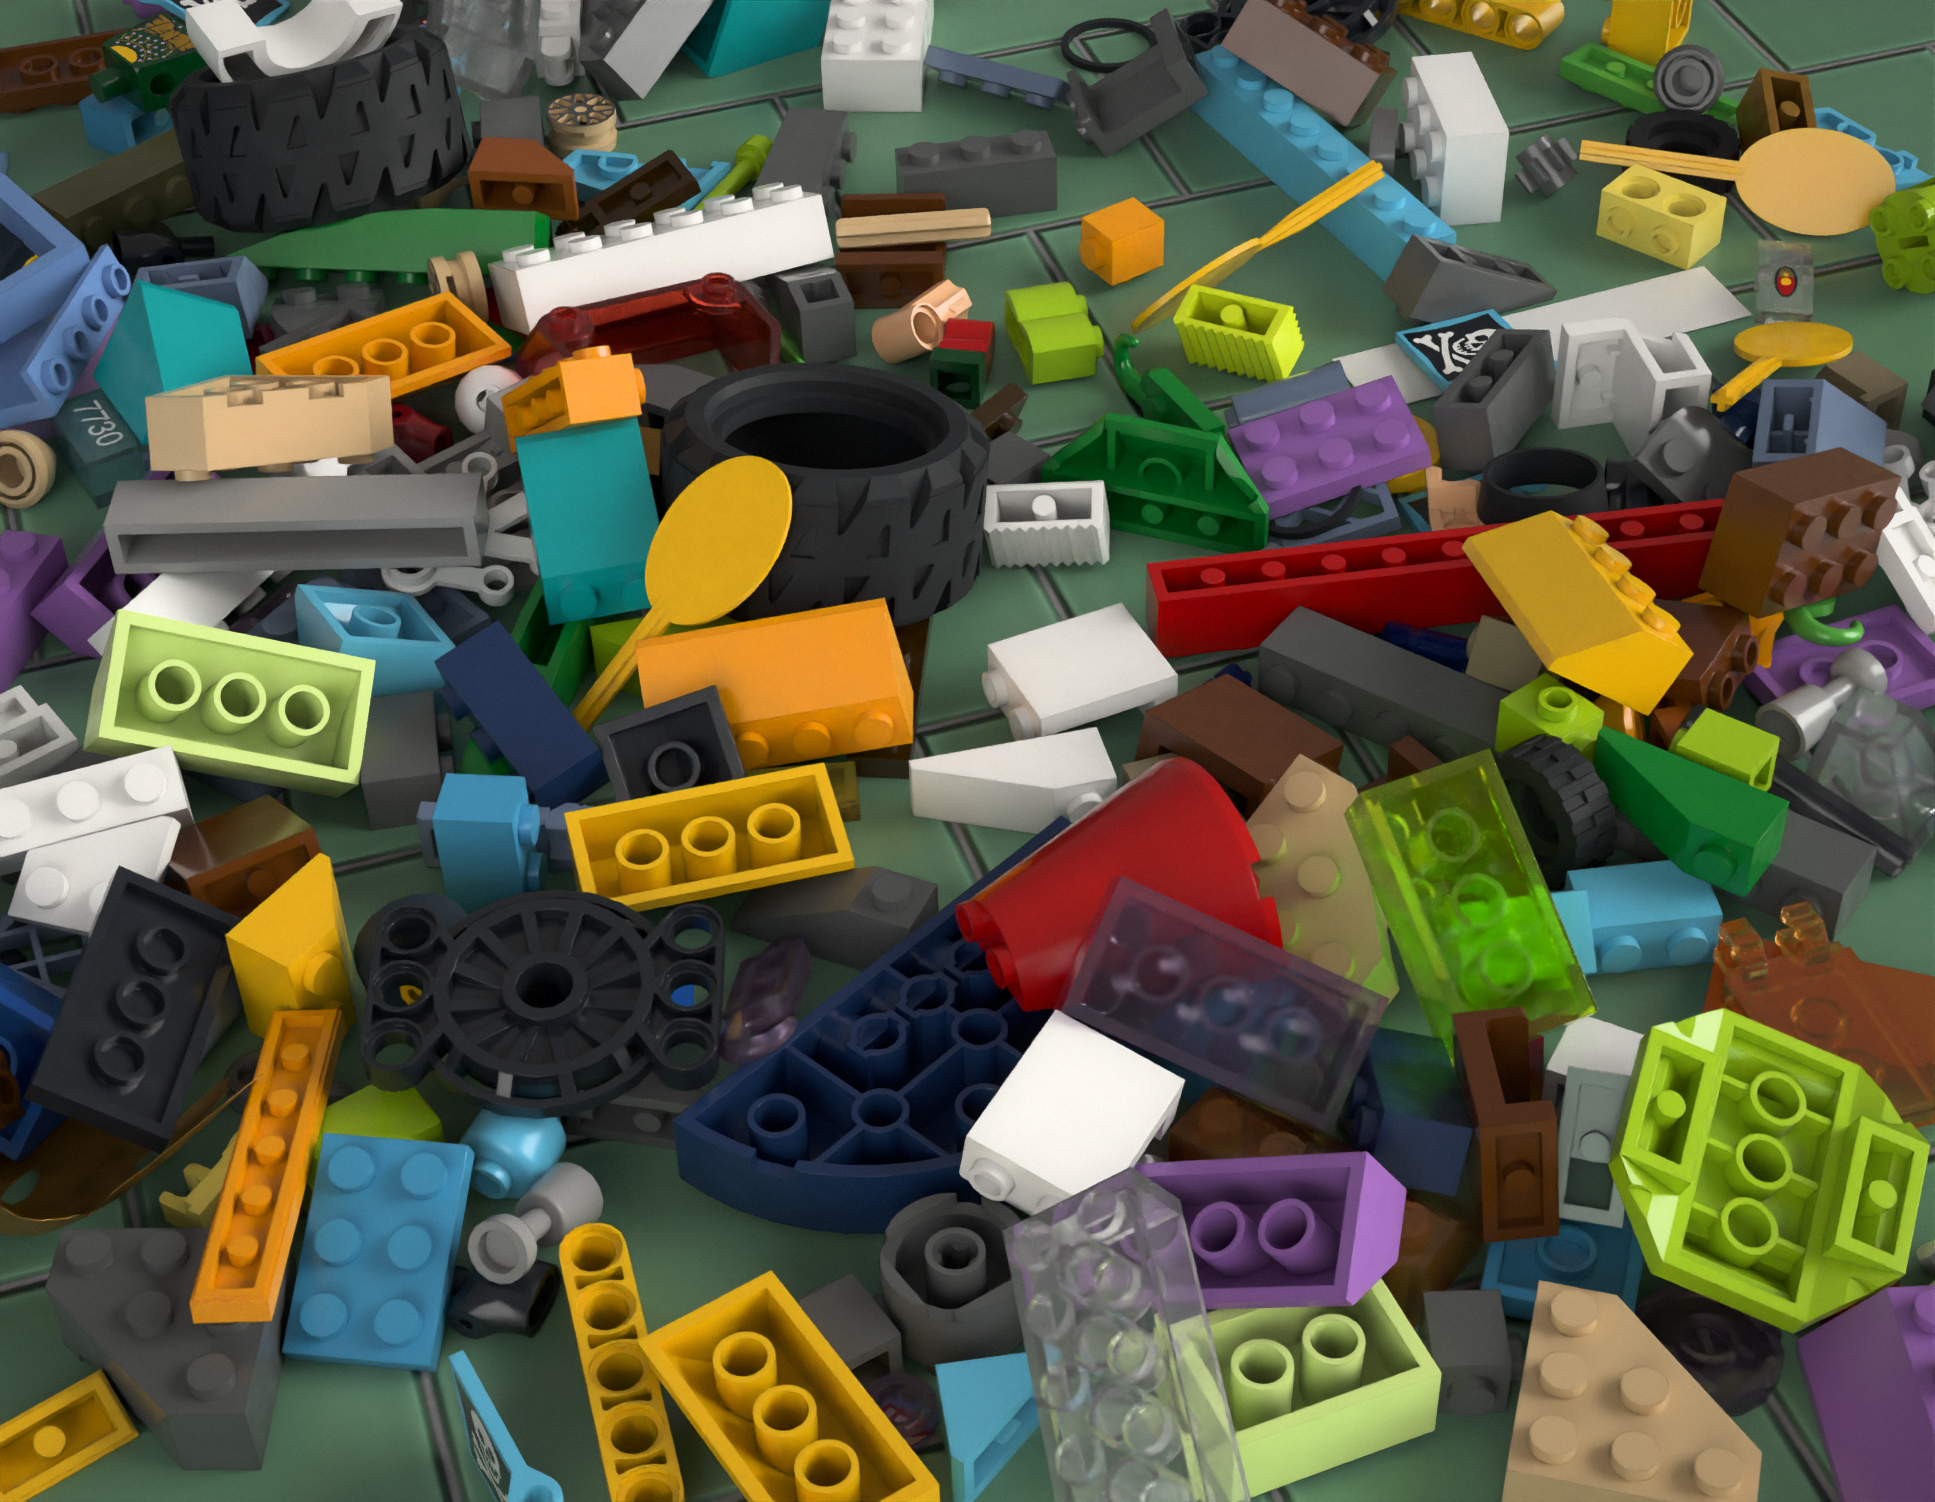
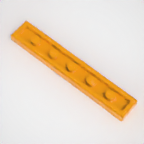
M342 1010L274 1011L271 1014L253 1080L257 1079L251 1084L189 1301L194 1324L272 1321L346 1030Z

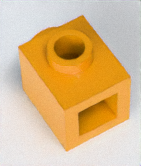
M1134 197L1081 217V242L1079 243L1081 262L1111 286L1128 282L1136 276L1163 266L1164 220Z

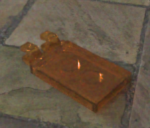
M1808 901L1782 907L1780 917L1789 928L1776 932L1775 941L1784 954L1776 958L1766 960L1762 939L1745 917L1719 925L1718 934L1722 941L1727 944L1715 947L1713 958L1726 978L1720 999L1728 1010L1860 1065L1887 1095L1903 1123L1911 1122L1916 1129L1935 1124L1934 1065L1852 948H1843L1839 941L1828 943L1825 922Z

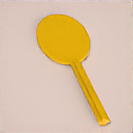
M1795 128L1773 133L1751 145L1743 153L1739 161L1583 139L1579 155L1580 161L1631 167L1636 163L1660 172L1733 181L1741 200L1755 215L1778 228L1804 235H1838L1869 225L1868 218L1872 208L1881 205L1886 196L1896 192V180L1893 170L1887 160L1875 148L1854 136L1822 128Z
M1374 159L1293 210L1259 239L1254 238L1244 242L1216 258L1150 305L1131 323L1130 328L1134 333H1140L1162 322L1177 312L1191 285L1197 284L1214 288L1249 261L1257 252L1305 229L1381 180L1385 176L1382 172V164L1380 162L1376 163Z
M1775 322L1748 328L1735 337L1733 349L1739 357L1753 363L1713 393L1710 402L1717 404V411L1725 412L1780 367L1815 366L1830 363L1847 356L1852 350L1853 337L1841 328L1815 322Z
M740 456L725 460L698 476L670 506L656 530L646 561L645 587L652 608L572 712L573 717L587 734L638 668L635 653L636 640L662 636L671 623L682 626H695L716 620L739 606L765 579L783 548L792 516L790 485L785 474L777 465L757 456Z

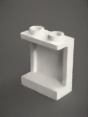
M1122 603L987 645L988 671L982 674L984 693L993 708L1000 707L1008 718L1012 735L1016 741L1054 735L1058 732L1138 707L1142 714L1145 715L1146 710L1177 696L1178 674Z
M1055 1010L967 1134L959 1173L984 1197L994 1201L1007 1202L1035 1218L1036 1222L1053 1236L1070 1238L1085 1247H1089L1097 1235L1103 1213L1153 1137L1161 1140L1173 1122L1185 1080L1066 1014Z

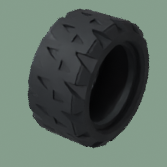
M396 24L384 46L378 50L337 63L295 73L255 80L221 83L207 65L187 75L170 95L169 102L167 103L199 215L203 217L204 221L232 232L263 233L306 228L359 217L403 204L448 184L469 162L472 151L446 43L437 34L410 24Z
M786 363L736 371L714 379L697 388L695 392L682 397L665 416L664 427L660 431L659 524L670 506L684 489L713 466L740 456H757L769 460L783 471L790 485L792 494L790 527L783 548L765 579L746 600L725 614V616L740 622L885 598L893 627L897 629L912 625L950 608L968 594V591L973 586V582L980 574L990 442L981 423L970 416L966 408L933 387L905 376L878 369L831 363Z

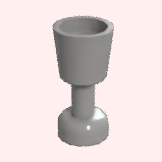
M1850 648L1837 656L1830 667L1831 681L1823 687L1805 684L1759 707L1755 714V726L1758 729L1780 737L1777 755L1789 761L1800 759L1835 725L1838 714L1837 708L1845 702L1852 705L1865 706L1883 696L1887 690V676L1879 660L1870 652L1862 648Z
M567 1162L556 1163L548 1168L520 1198L515 1206L514 1216L506 1213L494 1214L474 1227L469 1236L468 1252L476 1270L487 1280L498 1284H511L524 1276L536 1261L537 1246L541 1248L553 1247L561 1243L564 1236L574 1228L598 1221L603 1208L600 1186L594 1177L581 1166Z

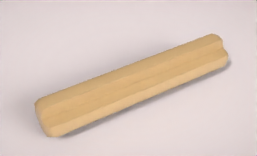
M973 208L840 218L836 221L835 225L836 241L838 248L846 250L987 239L991 234V217L988 209Z

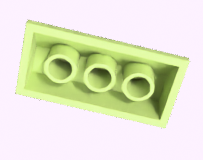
M118 609L93 686L83 751L122 758L171 745L180 769L338 798L359 785L376 661Z

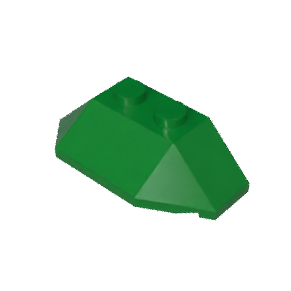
M1107 412L1047 459L1041 468L1042 483L1104 480L1110 516V529L1228 554L1260 551L1268 544L1269 506L1221 434Z

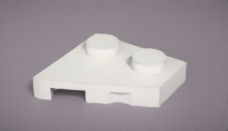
M162 815L28 850L8 916L18 922L88 936L109 881L119 865L156 882L164 883L168 863L171 860L181 824L173 817Z

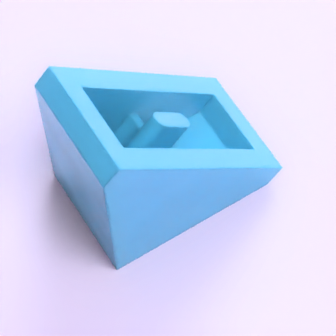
M1046 1350L935 1364L938 1417L953 1502H974L1058 1405L1057 1357Z

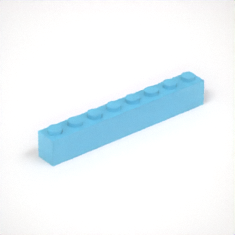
M1221 44L1214 46L1209 51L1195 54L1209 94L1190 105V108L1299 206L1371 161L1370 158L1290 90L1221 46ZM1382 169V172L1385 174L1384 178L1326 214L1317 222L1386 283L1412 234L1456 245L1457 233Z

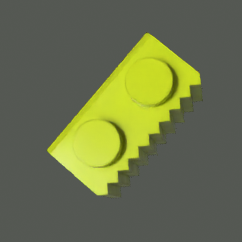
M1197 284L1191 285L1173 318L1189 364L1197 362L1199 367L1207 364L1209 369L1217 367L1218 371L1226 369L1228 374L1236 371L1238 376L1246 373L1248 379L1256 376L1258 381L1266 379L1267 383L1288 377L1304 347L1302 334L1299 333L1300 327H1297L1298 320H1295L1296 313H1293V306Z

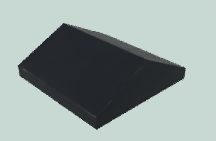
M712 685L593 726L617 802L747 777L717 685Z

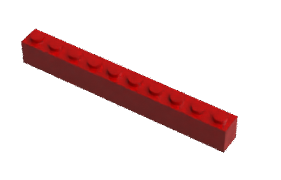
M1725 498L1580 514L1600 525L1609 534L1605 542L1630 560L1632 563L1629 569L1630 574L1653 589L1656 593L1654 599L1688 598L1706 593V591L1697 586ZM1578 515L1564 517L1574 521ZM1514 522L1146 563L1145 620L1151 641L1164 658L1186 657L1194 654L1246 650L1260 647V644L1299 605L1369 635L1471 622L1480 623L1482 615L1509 616L1461 547L1468 537Z

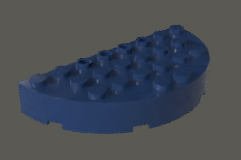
M1061 815L673 1119L680 1178L711 1198L739 1211L771 1222L833 1233L885 1234L889 1223L897 1213L911 1203L931 1195L957 1193V1202H970L981 1205V1196H984L977 1192L970 1182L959 1173L966 1136L1055 1010L1066 1014L1149 1060V1028L1156 1022V995L1024 1012L1007 987L1000 989L995 984L987 966L986 952L981 950L977 942H967L957 923L955 906L958 903L969 900L1071 825L1072 822ZM998 1201L1006 1207L1010 1206V1204H1008L1005 1201Z

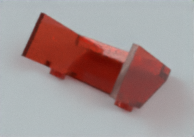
M713 272L696 280L580 306H561L552 309L550 313L545 314L538 320L516 350L515 372L522 379L531 375L533 377L543 373V369L555 366L557 361L573 357L574 351L596 346H609L611 356L631 353L633 364H657L718 349L738 371L766 365H776L780 362L781 324L731 275Z

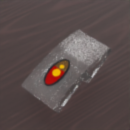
M1757 240L1754 268V290H1756L1754 323L1811 322L1814 297L1811 243Z

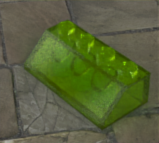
M1490 748L1360 792L1343 813L1433 1037L1443 1039L1453 1070L1452 1013L1521 1006L1525 1008L1527 1013L1529 1042H1532L1599 1012Z

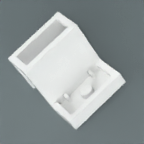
M1618 316L1562 323L1551 418L1558 430L1612 422L1630 455L1633 457L1650 437L1648 432L1676 411L1687 406H1699L1707 410L1712 373L1687 334L1673 331L1672 340L1638 332L1630 319Z

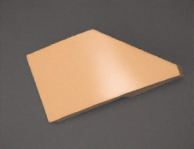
M1436 466L1425 468V487L1430 531L1485 525L1477 515L1481 482L1470 478L1464 481L1449 482L1442 479L1441 468Z

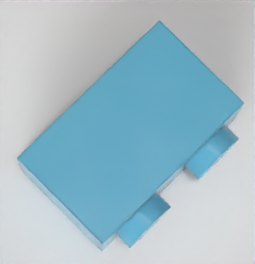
M1671 860L1567 871L1564 890L1587 889L1597 972L1580 974L1581 976L1624 973L1635 970L1690 966L1714 962L1723 913L1710 883L1682 872Z

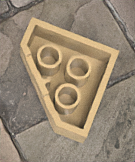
M223 375L145 397L151 471H174L175 480L177 481L207 480L213 478L212 472L234 471L238 468L257 466L258 472H286L294 470V464L313 463L320 459L337 458L339 464L370 463L374 461L373 453L394 446L389 375Z
M1299 754L1245 824L1261 857V861L1252 864L1251 869L1260 879V898L1268 895L1274 896L1284 952V976L1281 977L1302 989L1301 1009L1355 1042L1359 1024L1373 1026L1400 990L1387 928L1389 926L1382 885L1378 876L1374 855L1372 827L1354 784L1304 755Z
M1539 1280L1501 1502H1757L1762 1452L1628 1306L1614 1294Z

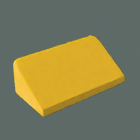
M102 1369L0 1425V1502H27L139 1437L137 1430Z

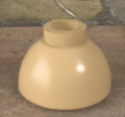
M21 430L0 431V503L14 509L31 507L41 501L54 484L57 458L52 448L38 436Z

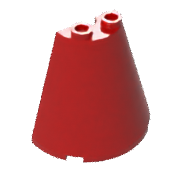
M1182 756L1153 763L976 895L955 906L957 923L963 937L969 943L977 942L981 950L986 952V962L993 981L1000 989L1007 987L1024 1012L1269 981L1284 976L1283 941L1274 896L1268 895L1260 898V879L1251 869L1252 864L1261 861L1255 843L1239 812L1219 783L1202 766Z

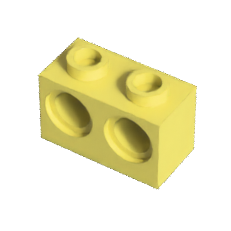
M1635 163L1602 189L1596 235L1681 269L1688 270L1720 243L1727 198Z

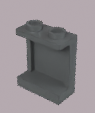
M1167 7L1150 18L1158 42L1157 45L1093 85H1088L1076 68L1066 73L1071 89L1070 92L1066 93V98L1077 115L1073 119L1074 126L1083 141L1088 146L1095 142L1106 158L1209 94L1192 44Z

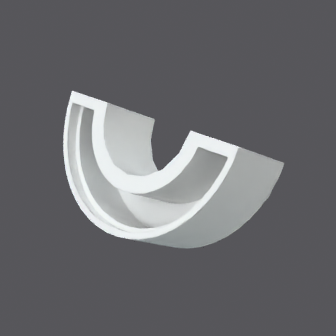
M220 0L187 8L185 20L188 36L193 46L220 82L226 83L268 78L309 70L378 50L384 46L393 32L403 4L400 0H312L308 6L288 20L271 26L256 27L236 0Z

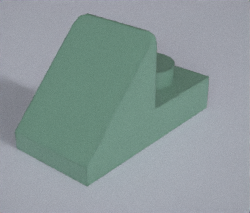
M1568 1066L1558 1132L1559 1218L1622 1228L1625 1208L1609 1170L1608 1163L1631 1075Z

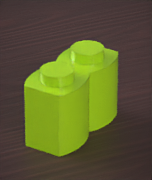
M1068 281L1004 290L1003 322L1012 348L1018 353L1023 372L1031 385L1096 375V361L1103 358L1104 355L1103 336L1099 326H1092L1089 321L1085 297L1082 294L1076 295L1074 288Z

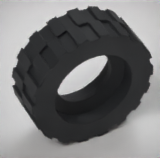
M1666 110V112L1660 113L1653 112L1644 118L1640 117L1635 120V124L1630 125L1628 128L1625 145L1739 161L1741 138H1738V132L1734 128H1730L1727 122L1718 120L1712 115L1700 114L1691 110ZM1622 166L1623 172L1630 168ZM1660 172L1720 196L1724 193L1728 194L1732 190L1733 184H1735L1733 181Z
M1545 734L1536 735L1491 757V760L1485 762L1482 766V775L1477 778L1476 787L1483 796L1496 805L1492 846L1497 854L1500 853L1506 861L1505 864L1512 872H1517L1523 881L1530 885L1534 883L1539 886V889L1549 890L1554 887L1556 890L1565 886L1567 871L1598 868L1606 864V859L1614 853L1615 847L1613 845L1614 840L1618 837V828L1615 827L1614 817H1616L1614 804H1611L1607 794L1609 791L1604 781H1601L1596 774V768L1589 760L1586 761L1579 753L1580 750L1572 744L1567 745L1562 742V738L1556 736L1547 738ZM1534 790L1549 807L1556 822L1558 834L1554 832L1544 819L1538 807Z

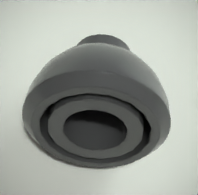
M1681 45L1671 49L1659 60L1653 74L1655 95L1660 104L1667 110H1691L1702 114L1718 101L1725 84L1724 69L1720 60L1712 51L1699 45Z

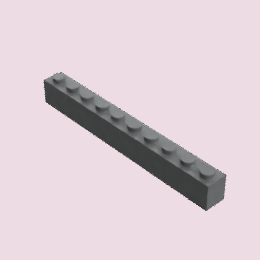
M1300 605L1260 644L1258 692L1387 749H1389L1391 744L1410 735L1466 782L1475 787L1477 785V778L1482 775L1481 768L1484 763L1491 760V757L1499 754L1494 749L1500 700L1510 695L1506 691ZM1534 790L1535 798L1543 817L1555 821L1546 802ZM1614 805L1616 817H1614L1615 827L1618 828V837L1614 840L1613 845L1615 848L1647 862L1670 860ZM1788 810L1780 851L1745 898L1711 884L1713 891L1833 942L1867 896L1878 847Z

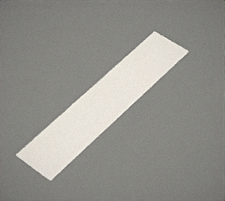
M1704 266L1502 316V318L1513 329L1550 330L1553 357L1557 361L1562 323L1618 316L1630 319L1638 332L1665 338L1672 336L1673 331L1685 333L1751 316L1752 314ZM1396 343L1332 359V361L1340 360L1346 377L1353 387L1392 375L1406 404L1443 394Z

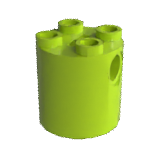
M1935 176L1886 196L1882 204L1872 208L1869 213V225L1875 234L1876 246L1883 261L1882 275L1887 284L1893 289L1905 287L1911 292L1929 294L1935 291Z

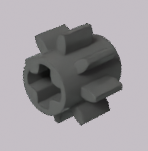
M1546 133L1515 157L1523 167L1522 170L1515 174V177L1529 195L1539 188L1548 198L1578 174L1570 163L1579 157V154L1565 136L1554 143Z

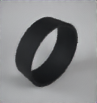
M1556 447L1524 448L1495 457L1483 469L1477 515L1485 525L1517 522L1550 510L1562 516L1609 511L1603 467L1596 459L1587 454ZM1533 484H1554L1580 489L1572 493L1555 496H1530L1507 491L1510 488Z

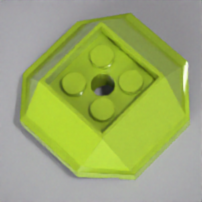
M1722 1008L1698 1014L1677 1023L1671 1021L1652 1026L1640 1039L1608 1167L1651 1274L1794 1334L1880 1292L1886 1287L1892 1286L1906 1275L1930 1144L1911 1122L1903 1123L1887 1095L1860 1065ZM1747 1169H1749L1754 1174V1177L1748 1172Z

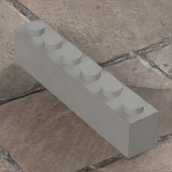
M482 473L218 478L200 481H177L175 479L117 481L103 528L115 574L482 566L490 520Z

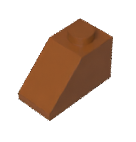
M482 138L468 169L474 209L536 211L550 216V219L578 220L579 207L574 169L534 139Z

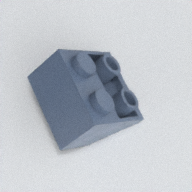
M245 255L142 267L137 271L131 290L137 279L234 305L239 312L244 338L251 339L253 338L269 285L266 276Z
M1763 379L1752 468L1842 447L1884 468L1887 422L1825 379Z

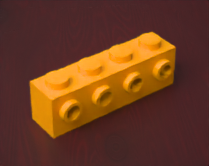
M596 346L574 351L573 357L557 361L555 366L543 369V373L528 378L526 383L501 397L512 455L517 454L516 437L635 418L642 414L640 405L645 403L646 389L640 369L633 367L631 353L611 356L609 346Z

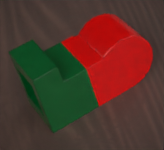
M949 318L945 328L944 339L940 342L939 348H933L929 359L930 386L966 409L975 410L983 401L994 358V322ZM955 382L970 383V390L966 392H953L946 389V387Z

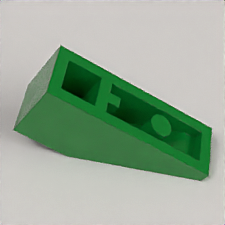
M1605 725L1598 732L1593 766L1596 768V774L1601 781H1604L1609 791L1607 794L1610 801L1682 872L1745 898L1780 851L1790 801Z

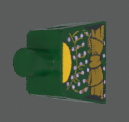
M163 11L104 41L102 52L106 69L89 75L88 80L92 93L100 103L123 96L143 112H152L168 107L167 103L169 102L170 95L183 79L208 64L193 46L186 27Z

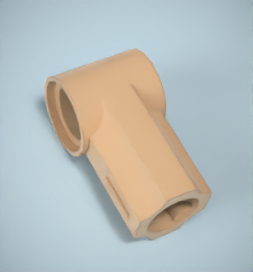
M949 279L943 280L927 289L898 311L878 318L873 324L872 342L880 358L887 363L896 364L933 351L934 347L939 348L940 342L944 339L948 319H968V311L972 306V302L965 288L957 287Z

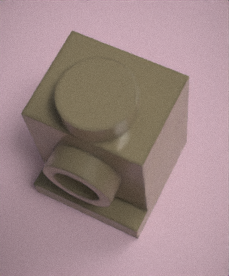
M1859 350L1825 365L1818 372L1815 379H1825L1887 422V429H1899L1909 382Z

